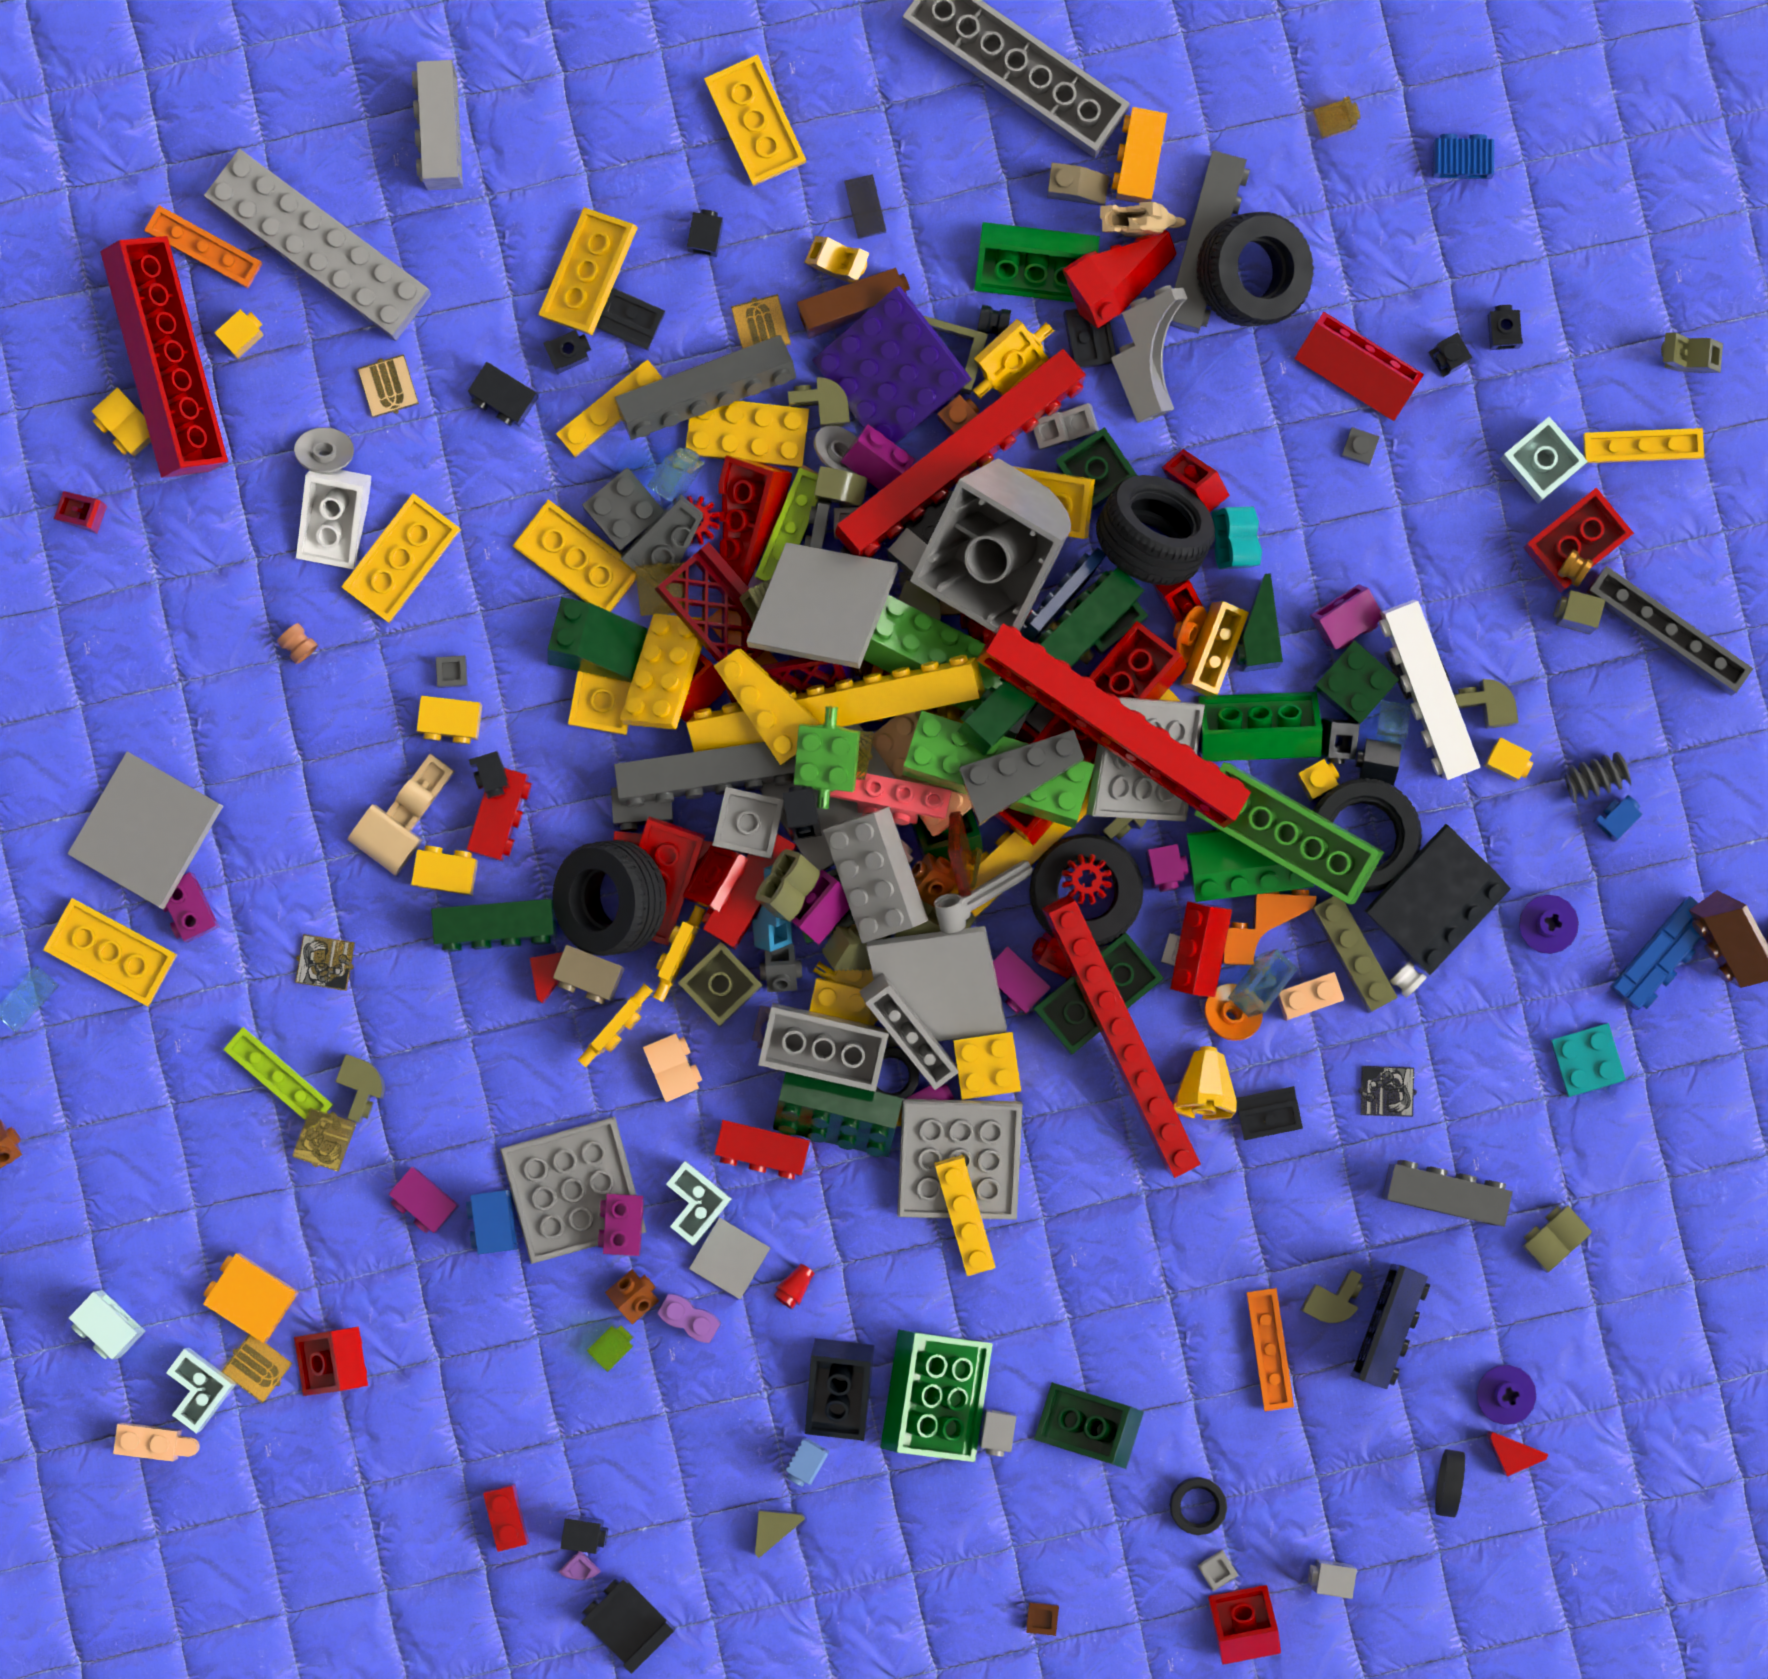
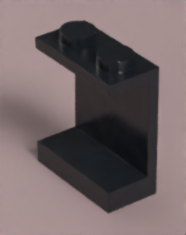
M626 1578L621 1582L614 1579L603 1591L607 1596L599 1604L594 1600L582 1612L585 1618L581 1623L584 1627L587 1625L624 1662L623 1666L632 1674L676 1628Z

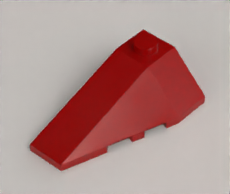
M1164 230L1161 234H1150L1136 238L1134 243L1110 246L1108 251L1087 253L1062 270L1079 315L1096 328H1099L1121 314L1169 264L1177 253L1169 231Z
M726 455L718 484L719 494H722V512H719V522L723 524L720 555L748 586L785 503L792 472L768 464Z

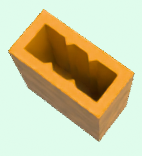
M236 1253L234 1257L229 1255L219 1269L223 1272L217 1282L212 1281L205 1290L203 1296L206 1297V1300L203 1304L262 1343H265L269 1340L299 1291L242 1254Z

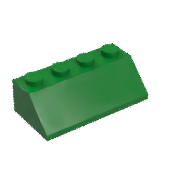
M983 222L974 291L1074 302L1062 269L1087 253L1093 251L1098 253L1100 236Z
M1317 692L1198 696V703L1205 705L1200 732L1201 754L1204 760L1218 762L1321 757L1322 724Z
M1220 829L1186 833L1191 886L1195 902L1314 887V884Z

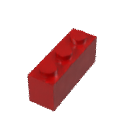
M507 768L504 769L510 787L504 789V795L488 799L484 791L467 846L469 852L502 862L505 856L510 857L515 840L510 839L513 828H519L523 811H520L519 808L522 799H528L532 783L528 782L529 776L527 774Z
M1187 901L1170 989L1191 995L1215 997L1232 909Z
M722 1120L714 1155L720 1156L719 1162L737 1166L739 1160L749 1163L748 1169L766 1173L768 1167L778 1170L777 1176L795 1180L796 1174L801 1176L803 1174L810 1140Z

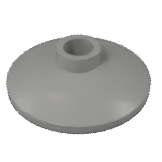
M825 426L821 428L814 437V448L820 460L829 468L855 473L840 461L857 437L839 426Z
M315 428L305 432L297 439L294 453L297 461L304 468L317 473H331L343 469L351 462L354 455V446L351 439L339 430Z

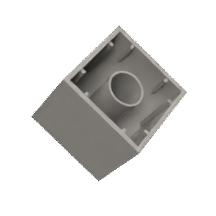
M997 458L959 479L910 582L991 631L996 630L1003 623L1013 626L1020 631L1070 533L1071 521L1068 512L1048 487Z

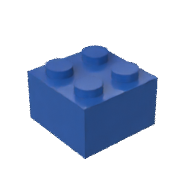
M511 1190L470 1195L471 1201L466 1202L468 1219H473L475 1231H470L472 1249H477L478 1255L518 1249Z

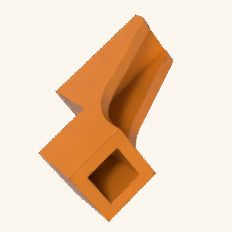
M1298 889L1292 890L1291 895L1280 894V891L1254 895L1253 929H1248V923L1231 922L1222 964L1254 965V954L1260 938L1267 931L1313 909L1316 905V896H1309V890Z

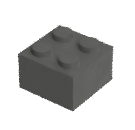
M628 467L582 504L586 513L621 554L664 512L662 507Z

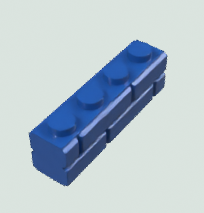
M1688 896L1683 900L1609 986L1635 1010H1639L1642 1006L1647 1009L1658 997L1654 993L1661 984L1666 987L1675 978L1677 972L1674 969L1681 961L1686 964L1697 952L1693 948L1700 939L1705 942L1704 938L1696 932L1692 925L1694 919L1689 910L1698 904L1693 897Z

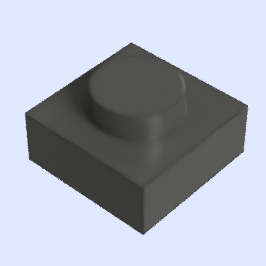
M1351 427L1341 457L1369 466L1379 436Z
M465 655L436 657L438 688L468 686Z

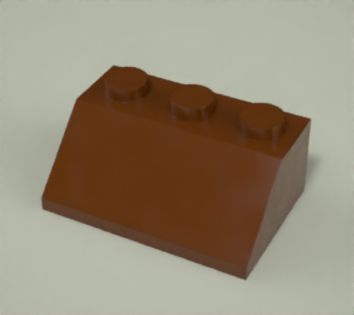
M1716 890L1689 910L1694 919L1692 922L1694 929L1706 941L1705 950L1712 959L1716 960L1719 966L1717 972L1726 983L1731 982L1742 988L1768 981V944L1746 904Z

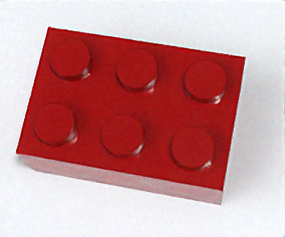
M1596 487L1530 540L1523 548L1561 593L1572 584V581L1568 577L1557 575L1573 549L1579 552V557L1584 560L1590 559L1593 561L1592 568L1632 536L1634 532Z

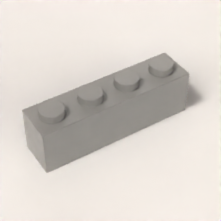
M884 973L859 991L865 1004L934 1090L959 1073L951 1057Z

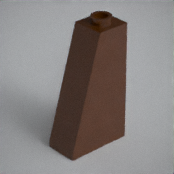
M895 267L797 302L798 314L808 339L860 319L895 287L900 286L906 293V291L910 290L905 274L899 275Z

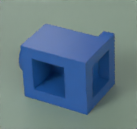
M1627 795L1620 802L1614 799L1603 810L1606 816L1603 818L1599 815L1593 822L1615 842L1643 814L1638 810L1641 807L1638 802L1630 795Z

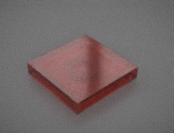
M961 811L951 812L949 815L948 853L959 895L961 897L970 896L972 854Z

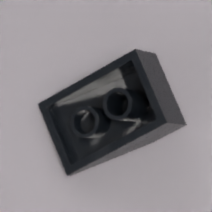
M815 1338L810 1362L805 1434L864 1441L874 1345Z

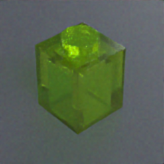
M613 1324L587 1352L609 1372L635 1346L631 1342L634 1337L622 1325L617 1328Z

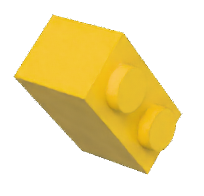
M421 696L417 732L424 734L423 739L441 741V736L453 737V743L470 745L471 740H478L482 704L480 702Z
M425 845V850H417L412 886L473 896L478 860L471 858L472 853L455 850L454 855L442 854L443 848Z

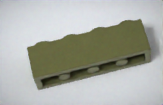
M1333 896L1311 909L1313 915L1368 1013L1398 998L1345 902Z

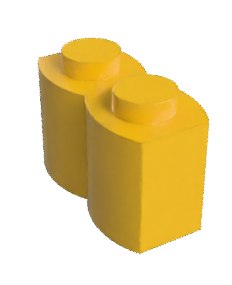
M118 387L92 410V413L96 416L93 422L104 434L109 430L116 437L112 443L123 455L129 452L135 457L151 442L144 415Z

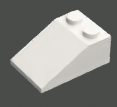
M309 470L305 476L296 553L297 559L347 569L355 568L368 507L372 476L345 470L331 473H317Z

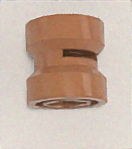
M299 623L286 630L277 640L282 649L291 651L290 658L295 664L304 661L318 647L313 638H308L305 635V629Z

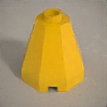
M1202 1046L1199 1051H1194L1173 1099V1106L1177 1114L1187 1118H1195V1114L1203 1115L1202 1119L1219 1120L1232 1118L1233 1114L1236 1113L1237 1100L1225 1056L1217 1052V1048Z

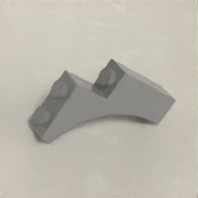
M1171 285L1164 286L1154 291L1155 297L1149 300L1144 297L1130 303L1131 309L1122 312L1133 342L1120 347V353L1111 357L1137 423L1152 421L1174 410L1164 379L1163 349L1169 325L1180 306L1188 299L1184 288H1172Z

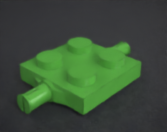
M825 706V722L823 724H800L798 730L794 785L809 786L818 790L816 808L829 809L830 792L835 790L855 791L860 731L849 730L836 725L838 707Z

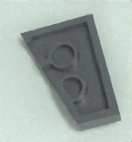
M680 494L621 554V560L656 588L679 568L684 553L689 547L702 520L703 513Z

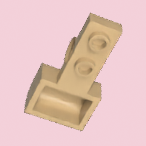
M429 754L414 776L400 790L389 810L385 812L377 805L372 804L347 840L393 875L397 876L423 841V839L412 832V829L455 771L434 755Z

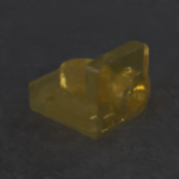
M1349 96L1343 97L1342 101L1313 110L1321 139L1354 130L1358 124L1357 120L1361 119L1356 102L1351 103Z

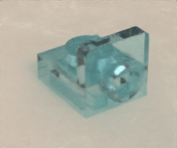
M1381 700L1375 740L1401 744V750L1404 749L1408 735L1409 704Z

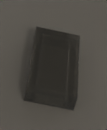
M873 174L844 181L857 238L862 239L886 233Z

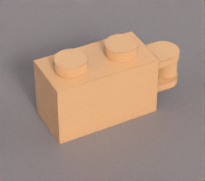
M122 1422L117 1424L113 1454L173 1462L178 1460V1456L190 1457L195 1455L199 1451L200 1445L195 1438L181 1436L182 1430Z

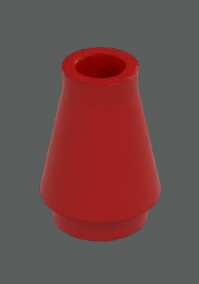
M800 1263L796 1270L775 1287L777 1291L773 1296L783 1305L793 1310L796 1304L800 1305L815 1273Z

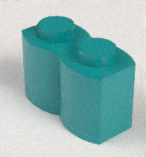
M1225 507L1213 510L1212 519L1216 539L1215 559L1218 568L1238 569L1260 565L1262 548L1257 537L1259 520L1254 507Z

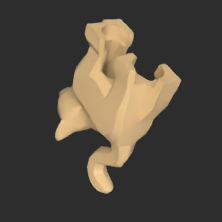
M1139 202V205L1118 207L1117 205L1100 206L1102 232H1118L1126 237L1140 238L1146 236V234H1161L1166 228H1180L1186 225V219L1175 217V215L1168 213L1162 204L1156 202Z

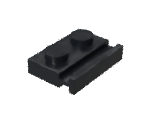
M612 288L596 328L649 351L652 340L665 315V310Z
M1077 309L1065 310L1063 316L1071 358L1081 369L1113 364L1111 357L1115 356L1116 352L1110 321L1096 328L1079 315Z
M1294 1086L1236 1098L1244 1141L1303 1129Z

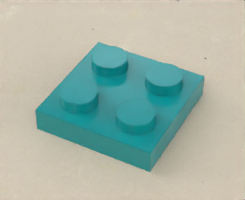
M1609 1023L1550 1040L1567 1097L1626 1080Z

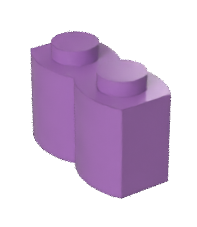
M668 1294L658 1311V1315L664 1322L673 1327L684 1328L689 1336L704 1343L712 1341L721 1325V1322L714 1314L704 1309H695L688 1299L677 1294Z

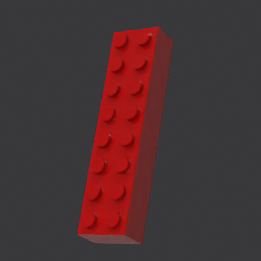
M168 236L118 240L101 250L100 253L161 478L210 472L228 463V458Z
M1136 621L1088 678L1095 682L1096 687L1116 697L1159 700L1187 668V665L1179 652ZM1058 715L1054 716L1032 742L1035 743L1074 730L1084 756L1083 761L1095 763L1098 743ZM1010 808L994 815L1032 846L1037 843L1054 823Z

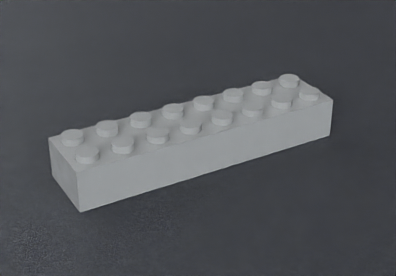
M914 0L902 16V25L1094 158L1129 110L1130 103L982 0Z
M241 149L236 152L204 194V197L211 205L395 341L398 340L431 296L426 286Z

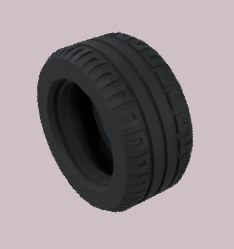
M1140 475L1121 481L1114 487L1098 517L1096 534L1102 551L1123 572L1143 582L1155 585H1174L1190 579L1197 573L1213 544L1215 527L1209 510L1191 491L1169 479ZM1144 524L1158 529L1168 537L1152 531Z
M1369 778L1354 779L1337 785L1328 791L1313 809L1317 814L1334 822L1339 812L1347 806L1363 803L1374 805L1381 809L1392 821L1396 834L1394 850L1386 862L1374 869L1361 893L1377 892L1385 889L1418 854L1422 839L1419 815L1408 797L1389 783Z

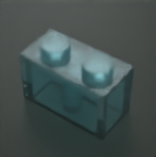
M679 447L664 458L647 486L672 503L680 494L683 495L687 492L705 463L699 460L700 457L695 451Z
M1278 949L1262 953L1228 998L1248 1017L1265 1013L1298 968Z

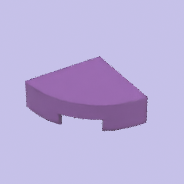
M578 1551L558 1572L570 1579L585 1580L596 1576L601 1570L583 1552Z

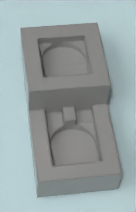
M1090 403L1064 412H1056L1051 416L1041 417L1038 419L1039 424L1033 429L1040 450L1083 438L1099 431Z

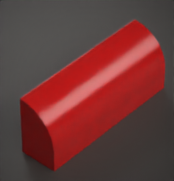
M1326 312L1322 313L1294 358L1395 421L1424 375Z

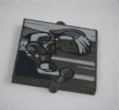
M1362 1066L1361 1088L1358 1089V1092L1361 1094L1360 1115L1413 1117V1097L1417 1093L1414 1089V1068Z

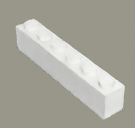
M1413 599L1380 612L1383 620L1379 621L1380 628L1385 638L1389 636L1393 647L1389 649L1395 665L1400 664L1404 675L1400 676V681L1405 692H1410L1414 703L1410 704L1415 719L1422 722L1424 731L1420 732L1426 748L1431 747L1435 758L1431 759V763L1436 775H1442V778L1450 780L1480 768L1419 601Z

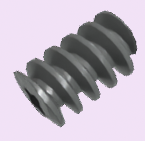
M1619 752L1613 753L1612 760L1607 755L1602 756L1601 764L1597 759H1591L1590 768L1585 762L1579 763L1578 771L1573 765L1568 766L1567 775L1565 774L1566 786L1573 803H1577L1578 793L1587 800L1589 790H1592L1596 797L1600 796V787L1602 786L1607 793H1611L1612 783H1615L1617 788L1621 790L1623 780L1625 779L1631 786L1627 764Z

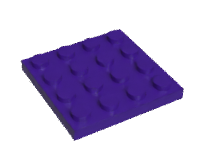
M900 286L895 287L812 359L825 378L836 382L843 389L847 396L848 407L861 425L865 428L869 424L895 445L972 380Z

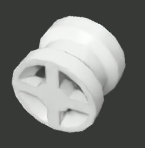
M1409 961L1389 982L1392 985H1398L1402 989V995L1407 998L1427 977L1423 973H1418L1414 969V964Z

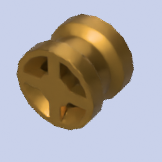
M1573 549L1557 575L1568 577L1571 579L1572 584L1578 587L1594 562L1590 559L1584 560L1579 557V552Z

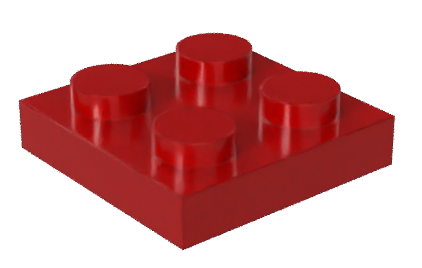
M711 844L682 896L693 903L720 911L721 907L728 901L730 891L736 880L742 876L748 859L740 853L714 847Z

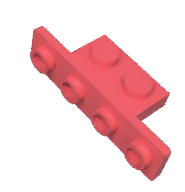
M862 772L856 776L855 791L835 790L830 792V797L857 802L858 813H862V815L889 807L894 822L899 825L917 824L918 815L945 819L951 798V790L868 773H863L857 778Z

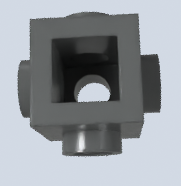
M789 944L772 952L765 950V963H760L761 981L767 980V992L796 991L797 978H802L801 960H795L794 944Z

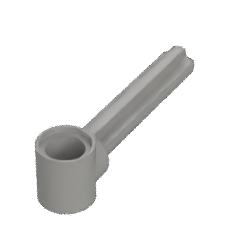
M1023 860L962 897L957 894H945L938 897L934 901L940 931L951 934L963 930L966 927V920L970 918L972 910L1030 877L1033 873L1032 866H1030L1028 861Z

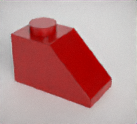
M1184 449L1161 467L1173 482L1182 485L1195 494L1204 503L1209 512L1230 496L1218 472Z
M1189 579L1174 585L1153 584L1159 598L1176 623L1179 621L1183 622L1184 618L1195 606L1203 607Z

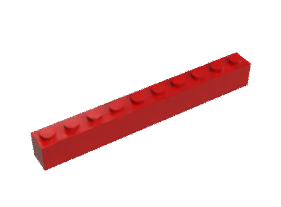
M1064 349L1060 350L838 523L835 535L853 555L862 557L864 555L867 557L872 556L880 549V543L887 537L891 540L899 535L904 529L903 525L910 519L915 522L927 511L925 508L932 502L938 504L949 494L948 490L957 484L959 479L970 474L978 466L981 468L994 459L993 454L1000 449L1003 451L1009 449L1017 441L1015 437L1023 431L1026 434L1032 431L1039 424L1038 419L1043 415L1051 416L1062 405L1060 402L1069 396L1072 399L1078 395L1084 388L1083 382L1086 374Z
M1003 623L994 630L976 659L1223 828L1236 820L1251 794V791L1246 789L1240 780L1229 777L1221 772L1215 763L1204 760L1196 755L1190 746L1180 744L1171 738L1168 731L1161 727H1155L1146 721L1143 714L1136 710H1130L1121 704L1118 697L1105 693L1096 687L1093 680L1080 676L1071 670V666L1067 662L1055 659L1046 653V649L1042 645L1030 642L1013 626Z
M1067 895L1042 908L1166 1171L1176 1178L1201 1165L1076 900Z

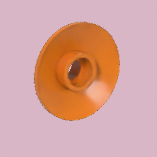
M1195 606L1187 614L1183 622L1179 621L1174 628L1173 637L1177 639L1176 651L1182 655L1185 663H1188L1207 617L1206 610L1202 606Z
M1238 984L1221 985L1217 987L1215 997H1208L1205 1002L1204 1012L1208 1025L1217 1035L1231 1041L1248 1039L1257 1032L1262 1023L1263 1011L1261 1003L1256 995L1244 986ZM1231 1012L1235 1016V1020L1230 1019L1226 1013Z

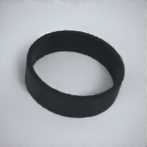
M1445 1449L1443 1453L1436 1489V1515L1453 1518L1457 1515L1464 1481V1452Z

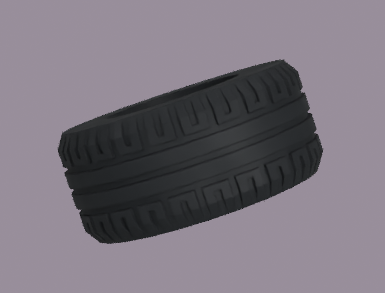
M1264 211L1232 216L1216 225L1202 243L1196 269L1201 294H1203L1204 300H1207L1211 310L1229 323L1247 327L1277 323L1297 312V309L1305 302V298L1308 297V292L1313 282L1312 277L1314 276L1312 252L1309 250L1310 246L1307 244L1306 238H1303L1304 235L1300 232V229L1295 227L1288 219L1283 218V216ZM1251 241L1259 244L1267 252L1272 263V280L1269 288L1261 297L1250 294L1242 285L1238 275L1240 253L1245 245Z
M1086 833L1077 834L1056 842L1041 856L1031 876L1029 889L1030 903L1038 923L1049 935L1055 938L1042 908L1059 900L1058 886L1062 877V871L1070 868L1067 862L1072 860L1076 865L1079 864V854L1084 856L1085 863H1088L1091 854L1095 855L1093 863L1095 865L1104 860L1106 864L1102 868L1105 871L1111 870L1112 873L1110 877L1114 884V898L1111 906L1105 913L1096 918L1085 919L1099 947L1123 935L1137 918L1143 901V880L1134 858L1119 843L1105 836Z
M624 840L589 843L573 850L559 867L553 885L552 897L554 913L565 936L578 949L596 956L632 952L648 944L662 924L667 900L661 871L652 857L641 847ZM606 874L614 882L619 897L618 912L614 921H611L606 915L600 898L601 884Z

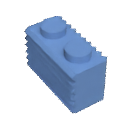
M806 1437L802 1438L801 1443H799L798 1448L795 1450V1454L792 1455V1459L789 1460V1464L786 1466V1471L789 1473L787 1479L803 1487L804 1483L811 1485L828 1456L829 1450Z

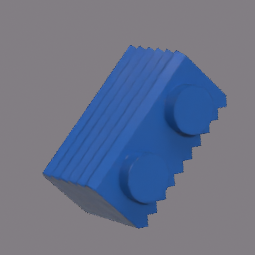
M1441 134L1440 138L1434 140L1432 152L1433 178L1492 179L1494 176V139H1487L1485 134H1472L1468 139H1458L1457 134Z

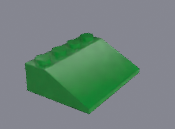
M898 1329L880 1448L896 1453L975 1462L993 1343Z

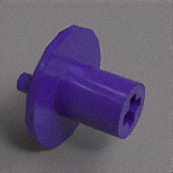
M1554 895L1536 897L1526 904L1520 915L1519 922L1521 936L1527 945L1537 952L1546 954L1561 952L1570 946L1577 936L1579 926L1576 911L1571 904L1563 898Z
M1511 1365L1496 1366L1487 1371L1479 1381L1476 1392L1477 1402L1483 1414L1491 1421L1503 1425L1516 1424L1527 1418L1534 1409L1537 1398L1536 1388L1531 1377L1521 1368Z

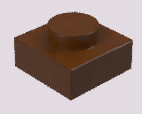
M1029 1602L1026 1633L1056 1636L1059 1605Z

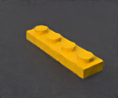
M647 359L557 432L556 435L576 458L622 421L615 400L616 396L661 380L663 377Z
M1703 428L1588 432L1583 434L1584 457L1588 461L1586 464L1695 460L1704 458Z
M960 1155L935 1162L934 1164L967 1276L996 1268L964 1156Z

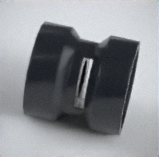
M982 304L977 331L986 334L994 333L998 337L1009 326L1011 310L1001 309L996 311L991 306Z

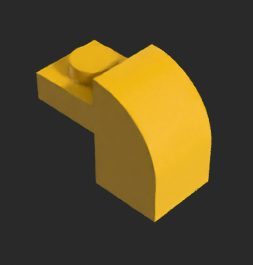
M815 236L804 263L837 279L853 283L865 272L869 253L860 248L846 247L829 237Z

